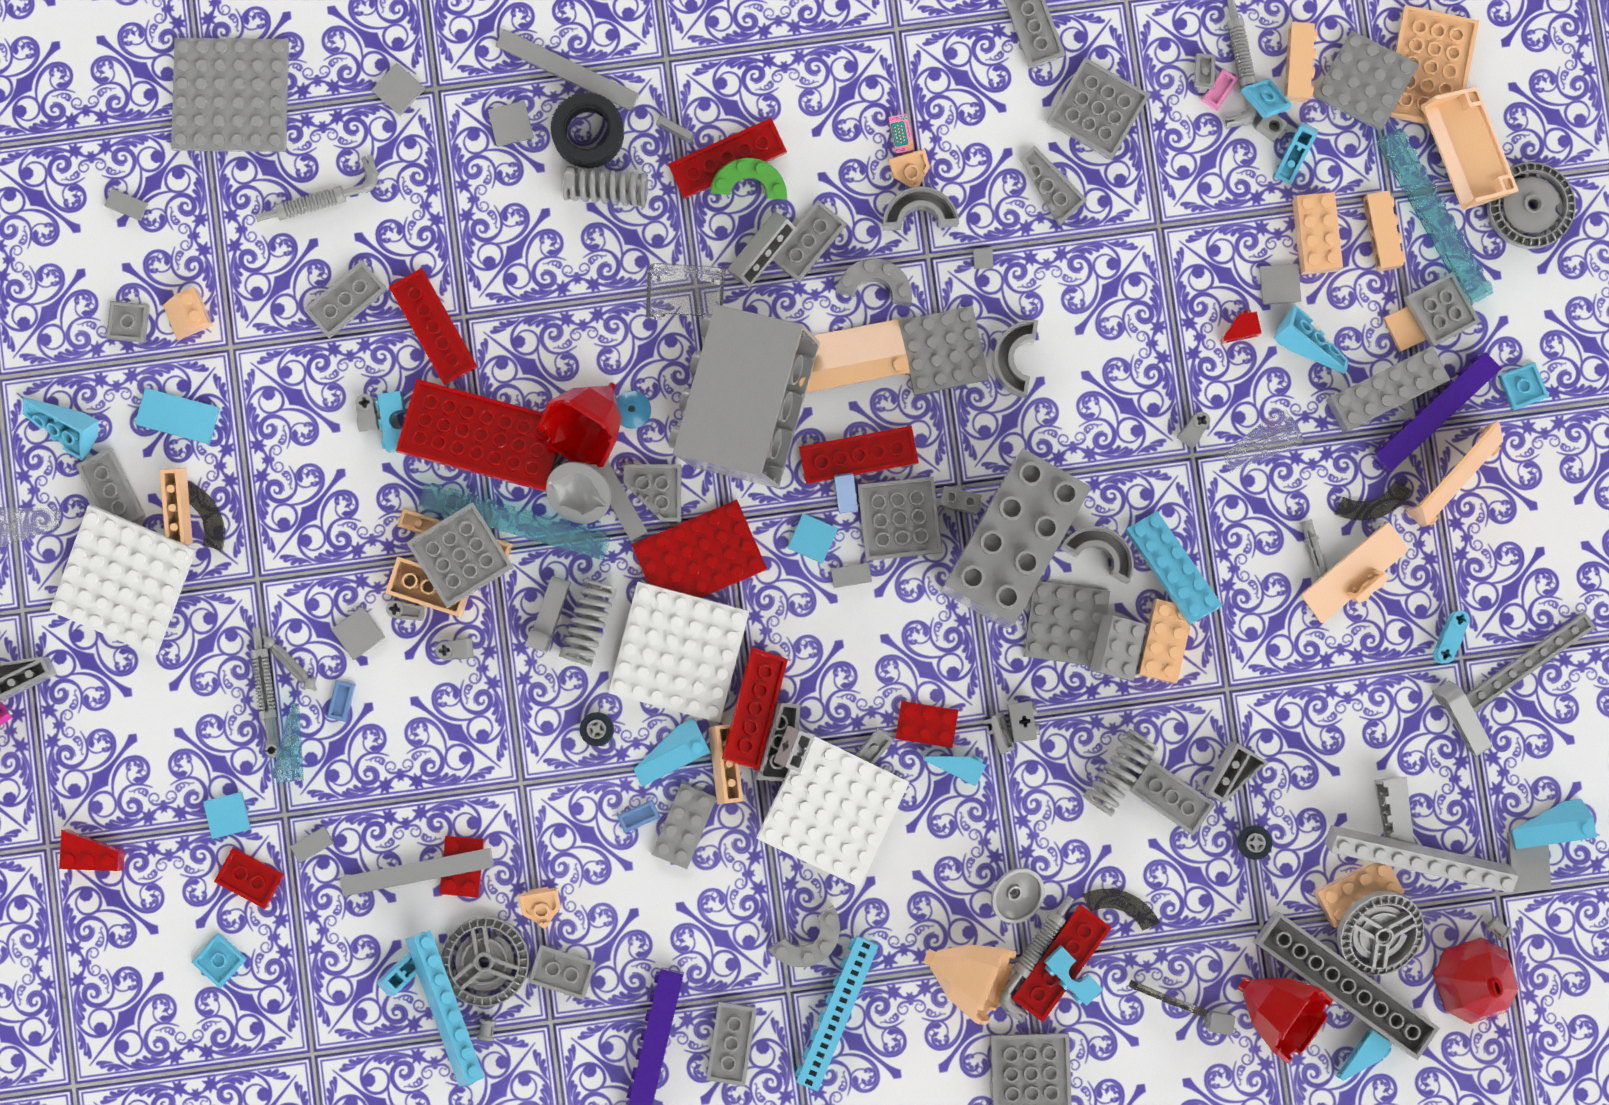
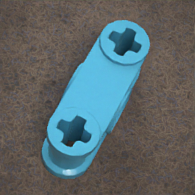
M1465 611L1452 612L1448 616L1433 652V659L1437 663H1450L1455 658L1470 621V617ZM1460 616L1459 619H1460L1462 622H1461V623H1458V620L1456 619V617ZM1445 651L1444 654L1447 655V658H1443L1441 652Z

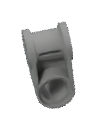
M367 394L359 395L356 399L359 432L378 430L379 418L375 399ZM365 399L370 401V404H367V407L362 405V403L365 402Z
M1205 412L1194 414L1176 438L1193 449L1210 424L1209 415ZM1202 417L1204 424L1198 425V419L1196 418Z
M472 638L441 642L436 647V655L442 660L474 658ZM444 646H446V648L450 650V652H447V656H444V654L440 653V651L444 649Z

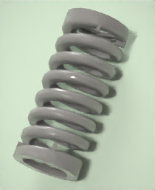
M573 166L566 167L563 184L564 200H570L571 196L573 201H578L581 197L583 202H588L591 197L593 203H598L601 198L603 204H608L611 199L613 205H618L621 200L623 206H628L631 201L634 207L641 206L645 208L648 192L647 173L638 174L637 179H640V183H638L639 188L636 195V174L634 172L630 173L626 194V173L624 171L620 172L616 192V172L614 170L610 171L606 191L604 169L600 170L596 190L595 169H590L587 189H585V168L581 167L575 190V173L577 174L578 168Z
M585 578L582 586L590 588H582L580 593L586 598H579L577 600V603L584 608L578 607L574 609V613L581 618L573 617L571 623L576 627H569L567 630L570 635L576 638L566 637L564 639V642L571 647H562L559 657L592 667L593 659L589 658L587 660L579 655L595 657V651L584 646L597 648L599 642L587 636L601 638L602 632L590 626L604 628L606 624L592 616L608 618L609 616L608 612L595 606L603 608L612 607V603L598 596L613 599L617 589Z
M1129 729L1126 734L1130 739L1123 738L1121 740L1123 747L1115 749L1118 756H1110L1112 764L1104 765V770L1107 773L1099 772L1098 778L1100 781H1093L1092 786L1095 790L1088 789L1083 796L1087 801L1109 816L1113 815L1115 809L1112 807L1109 809L1106 803L1115 808L1119 807V803L1107 792L1120 799L1125 798V794L1112 783L1127 791L1131 789V786L1117 774L1132 782H1136L1137 778L1124 766L1139 774L1143 772V769L1129 757L1144 765L1149 763L1134 748L1151 757L1158 750L1157 746L1132 729Z

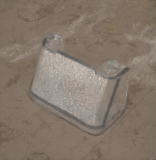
M650 264L647 272L646 317H650L652 320H661L666 314L691 316L712 314L715 304L724 306L726 269L722 267L682 264Z

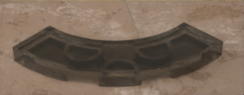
M1394 481L1383 495L1370 501H1355L1342 497L1334 515L1354 521L1377 519L1397 509L1407 499L1412 490Z
M188 482L189 504L199 513L203 521V546L223 551L225 527L218 506L203 489Z
M1102 888L1082 894L1090 912L1103 908L1123 911L1138 923L1142 931L1160 923L1155 913L1146 903L1128 892Z
M1131 980L1129 983L1130 988L1162 1000L1165 1003L1202 1017L1207 1015L1208 1010L1134 980Z

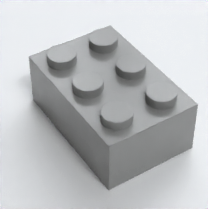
M1102 615L1089 671L1122 680L1134 681L1146 624L1114 615Z

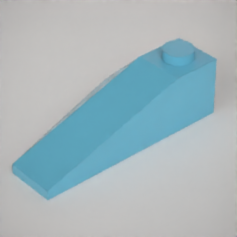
M1293 305L1276 328L1274 339H1276L1279 345L1284 346L1288 350L1344 374L1347 371L1349 361L1334 344H1329L1326 341L1322 330H1316L1311 324L1313 320L1298 306Z
M26 397L23 398V415L39 429L44 428L51 434L50 438L53 441L58 440L63 444V449L67 453L82 461L86 459L98 437L97 419L80 411Z
M695 718L678 725L633 769L642 787L711 753Z
M1582 799L1562 801L1556 804L1555 807L1542 812L1539 816L1511 830L1514 849L1597 837L1594 818Z

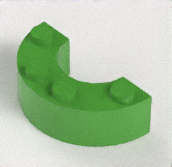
M740 158L724 165L713 178L709 192L730 195L732 187L736 182L743 178H754L762 184L765 189L766 198L787 200L786 186L779 172L767 162L754 158Z

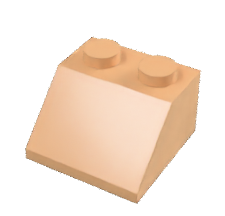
M194 287L175 294L163 304L177 340L213 326L201 294Z

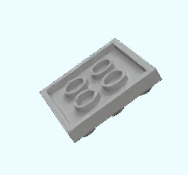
M1453 272L1404 298L1430 347H1435L1481 322Z

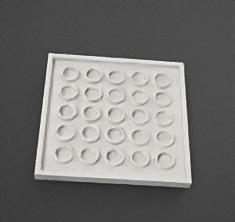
M88 505L50 611L156 656L167 631L196 549L98 507Z
M638 581L609 694L720 723L750 611Z
M815 736L801 773L791 769L788 770L756 838L860 887L909 782Z

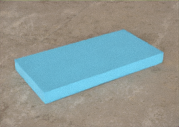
M145 388L135 425L210 445L220 408Z

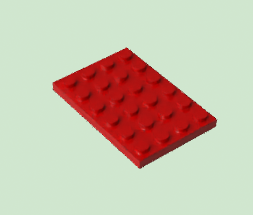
M737 499L632 544L648 584L699 598L706 597L767 570Z

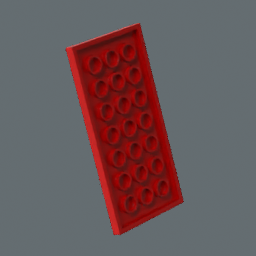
M420 379L416 380L396 447L397 453L546 492L547 480L551 474L557 453L548 447L546 433L544 431L540 432L538 428L543 412Z

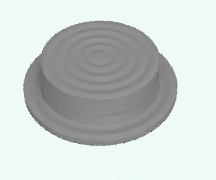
M576 461L563 463L552 471L547 480L546 492L551 506L559 515L571 522L580 524L595 522L602 518L610 507V485L605 477L591 465Z

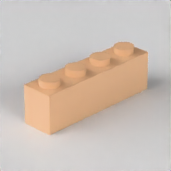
M1292 22L1288 29L1284 95L1291 102L1306 103L1313 96L1314 86L1311 85V78H1314L1315 67H1312V62L1316 57V49L1313 47L1314 42L1317 40V30H1315V24Z
M1390 191L1367 194L1363 198L1377 272L1398 269L1404 265L1405 253L1401 251L1400 247L1402 238L1400 232L1397 231L1398 217L1393 211L1394 198L1390 196Z
M186 467L161 469L159 471L165 536L185 545L193 544Z
M731 724L708 728L717 805L743 801L739 765L722 760Z

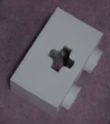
M944 486L939 507L976 516L982 495Z
M1032 701L1008 704L1007 709L1013 743L1036 740L1037 735H1040L1039 725L1035 724L1034 716H1037L1035 704L1032 705ZM1022 716L1029 720V723H1026V727L1019 723V720H1022Z
M787 726L774 763L801 773L815 736Z

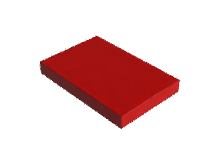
M232 847L214 882L266 909L285 874Z

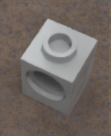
M1275 114L1263 118L1256 127V130L1274 142L1277 138L1281 139L1286 133L1285 127L1288 122ZM1269 124H1275L1277 131L1271 130Z
M1209 1010V1015L1206 1014L1204 1026H1207L1206 1030L1209 1032L1233 1036L1236 1016Z

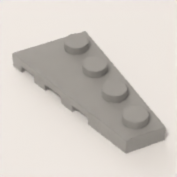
M1035 145L1020 159L1058 226H1061L1087 201Z

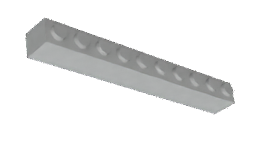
M1333 825L1330 826L1325 840V844L1331 853L1513 893L1519 877L1510 865Z

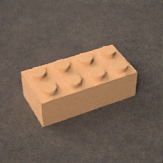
M1335 192L1296 196L1292 200L1300 275L1338 272L1343 268Z
M398 556L385 592L386 594L460 618L463 616L469 598L467 596L451 607L446 608L420 564Z
M1159 599L1153 601L1136 675L1172 684L1178 682L1191 625L1187 623L1174 603Z
M1369 862L1313 891L1330 926L1335 928L1339 926L1342 916L1347 909L1361 897L1376 891L1389 890L1401 894L1405 892L1392 867L1376 862Z

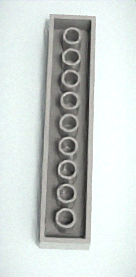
M1274 911L1253 941L1254 944L1312 986L1322 989L1333 1001L1416 1060L1420 1058L1440 1029L1280 912Z

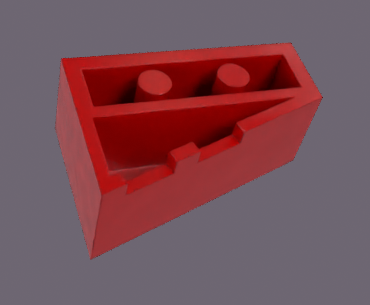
M69 829L61 830L59 869L124 870L125 850L94 840Z

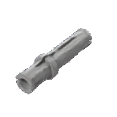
M1312 519L1300 522L1305 536L1304 542L1307 543L1316 575L1321 577L1328 571L1319 546V536H1316Z

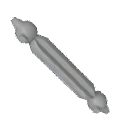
M263 635L264 645L262 647L264 649L270 648L271 653L298 681L304 682V690L311 689L316 691V678H308L307 672L280 645L275 644V637Z

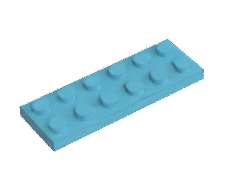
M1158 511L1126 528V534L1189 625L1221 608L1222 603Z

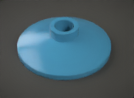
M627 391L617 398L622 417L621 426L636 429L643 426L649 420L651 405L644 394L637 391ZM629 406H635V411L629 412Z

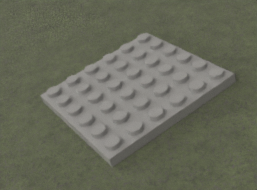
M175 38L171 149L173 151L286 152L289 40Z

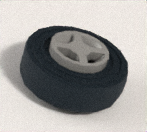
M593 712L586 715L581 721L580 735L588 745L594 747L603 746L612 739L614 724L606 714Z
M1247 826L1238 835V849L1247 859H1263L1272 849L1271 835L1261 826Z

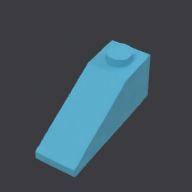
M1300 122L1274 177L1292 184L1318 134V129Z
M975 755L972 758L968 756H925L923 759L974 786L977 785L986 767L983 764L984 760Z
M410 951L376 982L389 997L396 995L417 974Z
M1368 1028L1336 1077L1344 1081L1381 1061L1383 1057L1386 1058L1391 1052L1390 1047L1392 1043Z

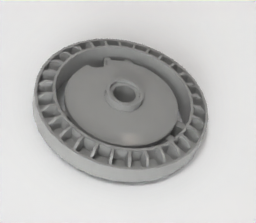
M1527 162L1512 166L1510 170L1513 178L1523 175L1522 179L1515 182L1519 191L1504 197L1502 212L1500 209L1501 198L1488 202L1487 213L1489 221L1496 233L1513 246L1523 249H1538L1548 246L1560 239L1573 222L1576 210L1573 189L1568 180L1549 165ZM1560 198L1562 201L1561 216L1555 211L1556 206L1560 205ZM1528 202H1532L1535 209H1530ZM1555 221L1559 222L1557 226L1553 225ZM1509 225H1512L1515 229L1521 232L1529 234L1540 233L1547 229L1551 230L1552 232L1544 236L1528 237L1514 231Z
M1389 890L1369 893L1355 901L1342 916L1337 930L1338 949L1346 961L1364 974L1375 976L1392 973L1405 966L1418 952L1424 937L1425 925L1423 916L1418 907L1401 893ZM1388 905L1399 906L1405 909L1406 912L1402 913L1397 908ZM1351 939H1352V941H1353V945H1354L1355 949H1356L1362 956H1364V957L1370 959V961H1368V960H1363V959L1358 958L1357 956H1355V954H1354V952H1353V950H1352Z
M494 917L473 918L456 927L444 942L440 956L454 995L459 1000L478 1007L498 1005L511 998L525 982L530 964L529 951L523 936L510 923ZM482 928L483 932L476 933V929ZM487 928L496 929L511 940L518 955V965L514 964V954L508 942L499 935L496 938H490ZM471 931V936L461 944L457 951L456 969L458 974L455 976L452 969L453 950L458 940L465 933ZM483 956L487 957L490 961L487 967L482 966L480 963V959ZM513 969L517 970L515 977L511 976ZM461 978L465 984L461 985L457 979ZM507 980L512 981L506 989L493 995H478L465 989L469 986L479 991H490L500 987Z

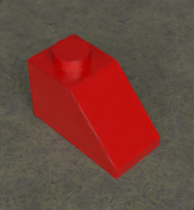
M1244 310L1239 312L1240 315L1233 320L1220 340L1221 344L1260 336L1262 332L1257 311Z

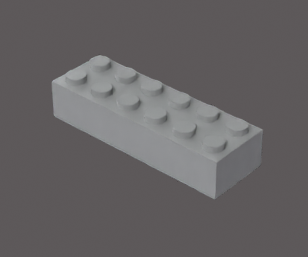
M1431 346L1330 397L1326 401L1343 434L1434 389L1449 381L1450 378L1436 351Z

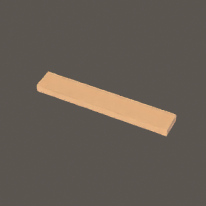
M403 508L397 526L421 534L441 522V520ZM496 539L506 556L509 557L513 544Z

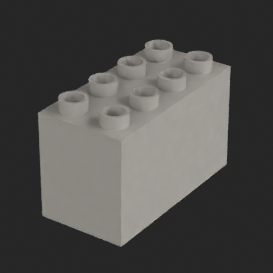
M715 304L713 313L706 314L702 320L701 336L705 337L702 351H695L691 358L690 372L695 374L691 389L685 388L681 394L679 408L684 411L681 425H674L670 432L669 447L674 448L673 455L693 468L779 489L820 342L803 324ZM806 377L802 387H800L799 380Z
M1022 448L1012 462L940 592L1005 629L1015 625L1092 487Z

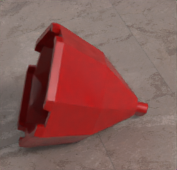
M611 382L608 386L572 388L550 400L538 424L540 432L544 431L548 437L546 442L548 447L571 462H582L588 465L596 464L597 467H604L617 441L622 420L614 392L616 385Z
M1482 937L1443 950L1442 958L1432 975L1446 1012L1469 1024L1508 1012L1517 994L1519 985L1507 950Z
M1246 976L1238 986V990L1243 992L1254 1028L1272 1052L1286 1063L1292 1061V1054L1295 1052L1302 1054L1307 1049L1327 1020L1326 1005L1330 1006L1333 1001L1319 987L1289 978L1251 980Z

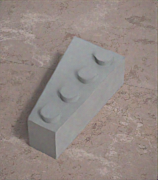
M776 704L759 770L755 771L753 780L784 781L789 768L774 763V759L787 726L799 730L800 704Z
M1407 777L1374 780L1384 837L1417 844L1413 837Z

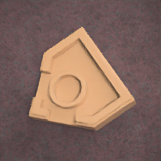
M925 149L888 159L893 178L910 188L919 187L930 168Z
M543 887L519 894L522 915L546 929L551 919L561 907L558 888L549 889L548 887Z

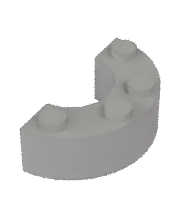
M913 187L900 192L891 200L884 214L882 231L901 230L905 217L911 212L918 210L932 214L937 220L939 228L958 227L959 216L952 201L942 192L930 187Z
M871 258L856 262L843 273L836 288V294L855 297L857 290L863 284L878 282L889 289L892 296V304L911 307L912 290L908 278L899 267L883 259Z
M1038 320L1021 321L1009 327L1000 337L993 353V369L999 383L1009 393L1024 399L1028 393L1030 376L1022 374L1017 369L1014 363V353L1019 346L1025 343H1034Z
M1100 526L1085 527L1072 533L1060 545L1059 549L1074 557H1077L1086 548L1095 547L1103 550L1111 560L1110 576L1125 584L1130 583L1134 570L1133 555L1127 542L1115 531Z
M834 905L817 915L820 931L812 943L795 945L784 937L769 947L770 953L780 962L792 967H810L822 962L832 953L839 939L840 922Z

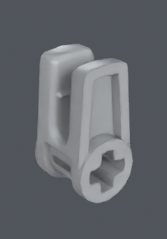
M391 601L387 604L386 612L390 617L396 619L422 621L425 615V608L400 601ZM397 604V607L400 608V612H396V615H394L395 613L392 611V607H396Z

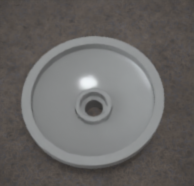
M1015 868L1001 876L991 894V906L995 915L1002 921L1011 924L1021 923L1031 918L1038 911L1044 899L1045 888L1041 877L1028 868Z

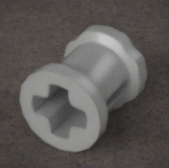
M1497 916L1493 917L1485 927L1487 931H1491L1499 937L1498 940L1501 942L1512 932V928L1506 927L1499 921Z
M480 1019V1032L477 1035V1039L494 1041L493 1031L497 1021Z

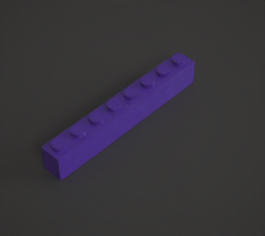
M1487 352L1481 355L1477 353L1470 360L1471 364L1467 368L1463 366L1456 373L1458 377L1447 381L1442 386L1444 388L1443 391L1440 393L1436 392L1429 398L1431 402L1427 406L1424 404L1415 411L1417 415L1413 419L1409 417L1401 424L1403 428L1399 432L1395 430L1387 437L1389 441L1385 445L1381 443L1374 449L1375 454L1372 458L1387 474L1400 465L1502 369Z
M663 967L660 972L656 971L654 983H657L656 991L652 990L649 1002L653 1003L651 1010L647 1009L645 1021L648 1024L647 1028L642 1029L640 1040L643 1041L642 1048L637 1050L636 1060H639L637 1068L633 1067L631 1079H634L633 1087L629 1086L626 1098L630 1099L628 1105H653L684 972Z

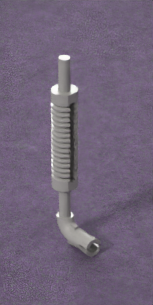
M1227 0L1231 20L1227 21L1232 50L1234 51L1235 65H1237V75H1239L1238 79H1240V88L1243 89V87L1257 82L1254 76L1252 59H1250L1251 53L1249 52V43L1246 38L1244 19L1238 18L1235 0ZM1248 101L1249 107L1247 111L1241 112L1239 115L1225 117L1226 128L1229 129L1241 125L1247 126L1248 123H1251L1257 117L1258 111Z
M367 155L368 160L365 156L361 158L366 173L364 175L365 181L362 185L344 190L340 185L333 189L330 188V191L326 189V191L323 190V193L319 191V193L316 192V195L312 193V195L309 194V197L306 195L305 197L302 196V199L300 197L298 199L295 198V201L293 199L291 201L288 200V203L286 201L284 203H277L274 210L256 214L257 222L277 216L281 221L288 219V217L298 216V214L302 215L305 212L309 213L312 210H319V207L323 209V207L326 208V205L330 207V205L333 206V203L335 205L337 203L346 202V197L372 191L377 184L379 176L374 163V157Z
M260 627L252 628L255 650L250 651L251 659H253L251 662L254 663L252 664L254 667L252 669L255 670L253 674H255L254 681L256 682L254 684L256 685L255 688H257L255 691L258 692L256 693L258 696L256 699H259L257 701L259 703L257 705L259 706L258 710H260L258 712L259 720L264 719L267 736L265 753L268 757L274 758L278 755V743L275 740L272 718L277 717L276 709H274L276 706L274 705L275 702H273L275 699L272 698L274 697L272 694L274 692L271 691L273 684H271L272 680H270L272 678L270 676L271 673H269L271 670L268 669L270 668L268 665L270 662H267L269 661L267 658L269 656L268 649H263Z
M1069 895L1056 913L1053 911L1049 913L1048 919H1045L1046 922H1043V925L1037 931L1038 935H1034L1035 938H1032L1033 941H1030L1031 944H1028L1029 947H1026L1027 950H1024L1025 953H1022L1023 956H1020L1019 962H1016L1012 969L1016 971L1004 990L1001 989L999 994V1002L1004 1013L1011 1015L1020 1023H1023L1025 1019L1019 1016V1014L1027 1018L1028 1012L1014 1004L1015 1001L1011 999L1010 993L1022 976L1027 979L1031 973L1030 970H1033L1032 967H1035L1034 964H1037L1043 952L1046 951L1045 949L1048 948L1047 945H1050L1049 942H1052L1051 939H1054L1053 936H1056L1055 933H1058L1057 930H1060L1059 927H1062L1066 920L1062 917L1074 901Z

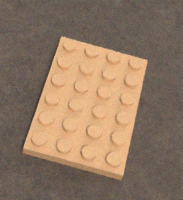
M1408 5L1403 7L1395 52L1418 63L1419 67L1390 117L1428 125L1421 107L1422 104L1434 96L1466 89L1479 20Z

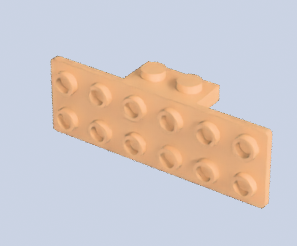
M1386 522L1305 590L1301 597L1319 622L1324 623L1349 600L1360 604L1366 601L1374 591L1382 588L1384 583L1389 580L1383 572L1403 556L1408 549L1392 525Z

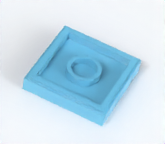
M1270 79L1245 86L1241 90V93L1263 118L1287 111L1292 106V103Z
M1535 362L1498 376L1512 411L1549 397Z
M803 513L788 549L823 564L838 528Z
M243 792L203 801L212 839L251 830Z
M217 933L192 963L218 988H222L247 958L222 934Z

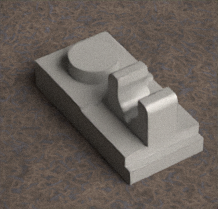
M1196 54L1194 87L1199 88L1198 93H1206L1207 89H1214L1216 55Z
M1004 713L994 715L991 719L984 721V724L990 723L993 727L987 734H995V745L1000 754L1015 750Z
M877 728L855 756L874 765L894 741V738L888 735V732L884 729Z

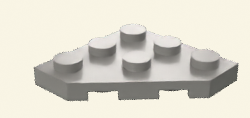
M624 464V485L661 522H681V464Z

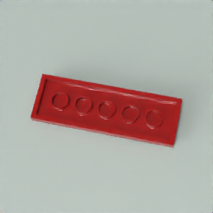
M769 118L669 163L668 166L683 199H686L709 189L717 172L733 160L754 158L769 162L786 154L787 150L772 118Z
M422 268L389 286L445 386L478 368Z
M912 426L799 446L806 485L834 480V475L853 473V476L919 464Z
M756 648L750 649L722 760L754 770L760 769L788 659Z
M1079 904L1011 999L1044 1022L1066 992L1058 983L1061 979L1056 974L1052 976L1045 969L1047 965L1044 960L1061 945L1076 960L1069 969V976L1074 980L1112 927Z

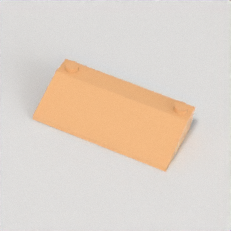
M1478 87L1437 95L1421 105L1462 210L1477 207L1519 191Z
M898 319L814 335L820 342L806 393L901 374L909 375L910 370ZM806 377L799 380L800 387H802Z
M1498 421L1480 428L1478 432L1481 435L1478 442L1432 493L1427 494L1417 506L1406 511L1421 527L1432 526L1438 519L1436 517L1437 514L1490 455L1494 456L1501 449L1499 445L1503 442Z

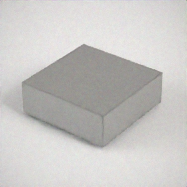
M992 248L973 249L974 269L994 267Z

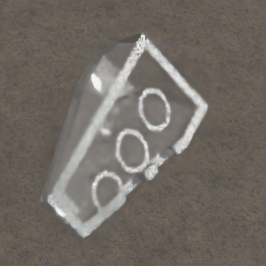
M1284 410L1267 417L1229 449L1223 457L1231 473L1299 446L1305 441L1298 424L1289 412Z
M0 507V548L60 528L59 508Z

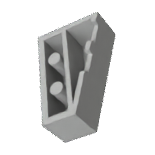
M35 657L0 662V700H7L56 676L57 673L50 658Z
M1230 741L1201 791L1215 800L1225 803L1242 788V785L1249 779H1252L1269 762L1240 744Z

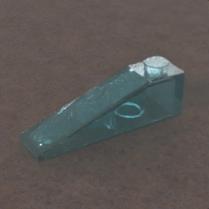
M297 703L291 704L275 763L276 767L273 768V777L277 783L304 781L300 708Z

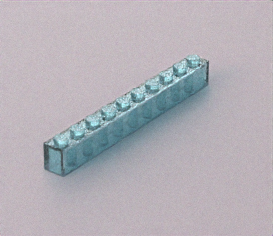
M1399 128L1382 137L1376 144L1449 273H1454L1471 305L1492 295L1494 292L1492 291L1493 286L1491 282L1486 280L1483 275L1482 266L1475 261L1473 250L1466 245L1464 234L1457 229L1455 218L1452 214L1448 213L1444 199L1439 197L1436 192L1437 187L1427 176L1428 171L1418 160V153L1409 144V137L1406 132Z
M431 483L430 486L424 485L418 505L422 509L451 516L473 502L487 526L491 529L599 560H605L610 543V538L606 537L607 533L596 530V533L588 531V527L578 525L575 528L570 526V522L559 520V523L551 521L552 517L543 514L540 517L533 516L534 512L525 509L519 512L515 510L514 506L504 504V507L496 505L497 501L487 498L485 501L478 500L479 496L469 493L467 496L460 495L459 490L452 488L446 491L441 489V485Z

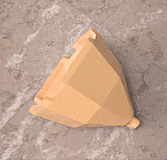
M970 944L940 949L937 952L929 949L923 963L930 966V970L952 1003L975 1023L987 1025L990 1020L987 1014L990 1010L996 1011L1000 1003L999 994L1001 989L1004 990L1013 971V965L1009 963L1010 958H1015L1017 952L1011 949Z

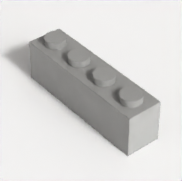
M774 211L728 267L727 271L737 281L750 288L796 232L797 228L788 218Z

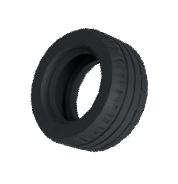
M592 92L577 93L561 102L553 114L550 126L551 136L557 151L569 164L579 168H598L614 159L620 151L624 140L622 118L616 106L606 97L597 93L593 94ZM587 112L596 113L608 123V133L604 141L597 147L590 149L578 148L573 145L567 137L568 126L572 119L579 114Z

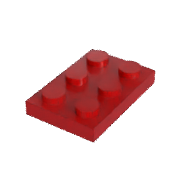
M901 701L895 739L953 748L958 710Z
M445 836L443 857L484 849L485 839ZM482 870L441 877L440 894L478 898Z

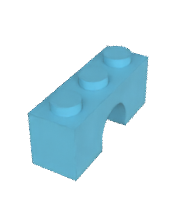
M401 391L378 394V400H375L377 412L380 411L381 419H378L379 429L383 430L384 436L381 438L382 448L386 449L388 453L396 452L402 430L394 429L392 420L397 414L406 412L404 396Z
M1060 945L1044 960L1047 965L1045 969L1052 976L1056 974L1061 979L1058 983L1065 990L1070 989L1074 993L1072 997L1079 1005L1083 1002L1087 1006L1103 989L1089 974H1086L1080 980L1070 978L1069 969L1076 960Z

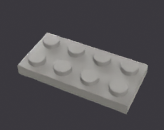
M1004 0L1029 69L1065 57L1063 46L1045 0Z
M817 200L796 225V232L778 252L772 262L799 283L843 231L847 223Z
M361 260L305 307L304 311L330 339L386 292L387 289Z
M108 448L76 465L96 507L131 522L146 516L112 448Z
M1152 759L1129 790L1193 836L1215 806L1214 802Z
M681 783L651 855L688 869L717 798Z
M718 1002L706 1080L745 1086L757 1007Z

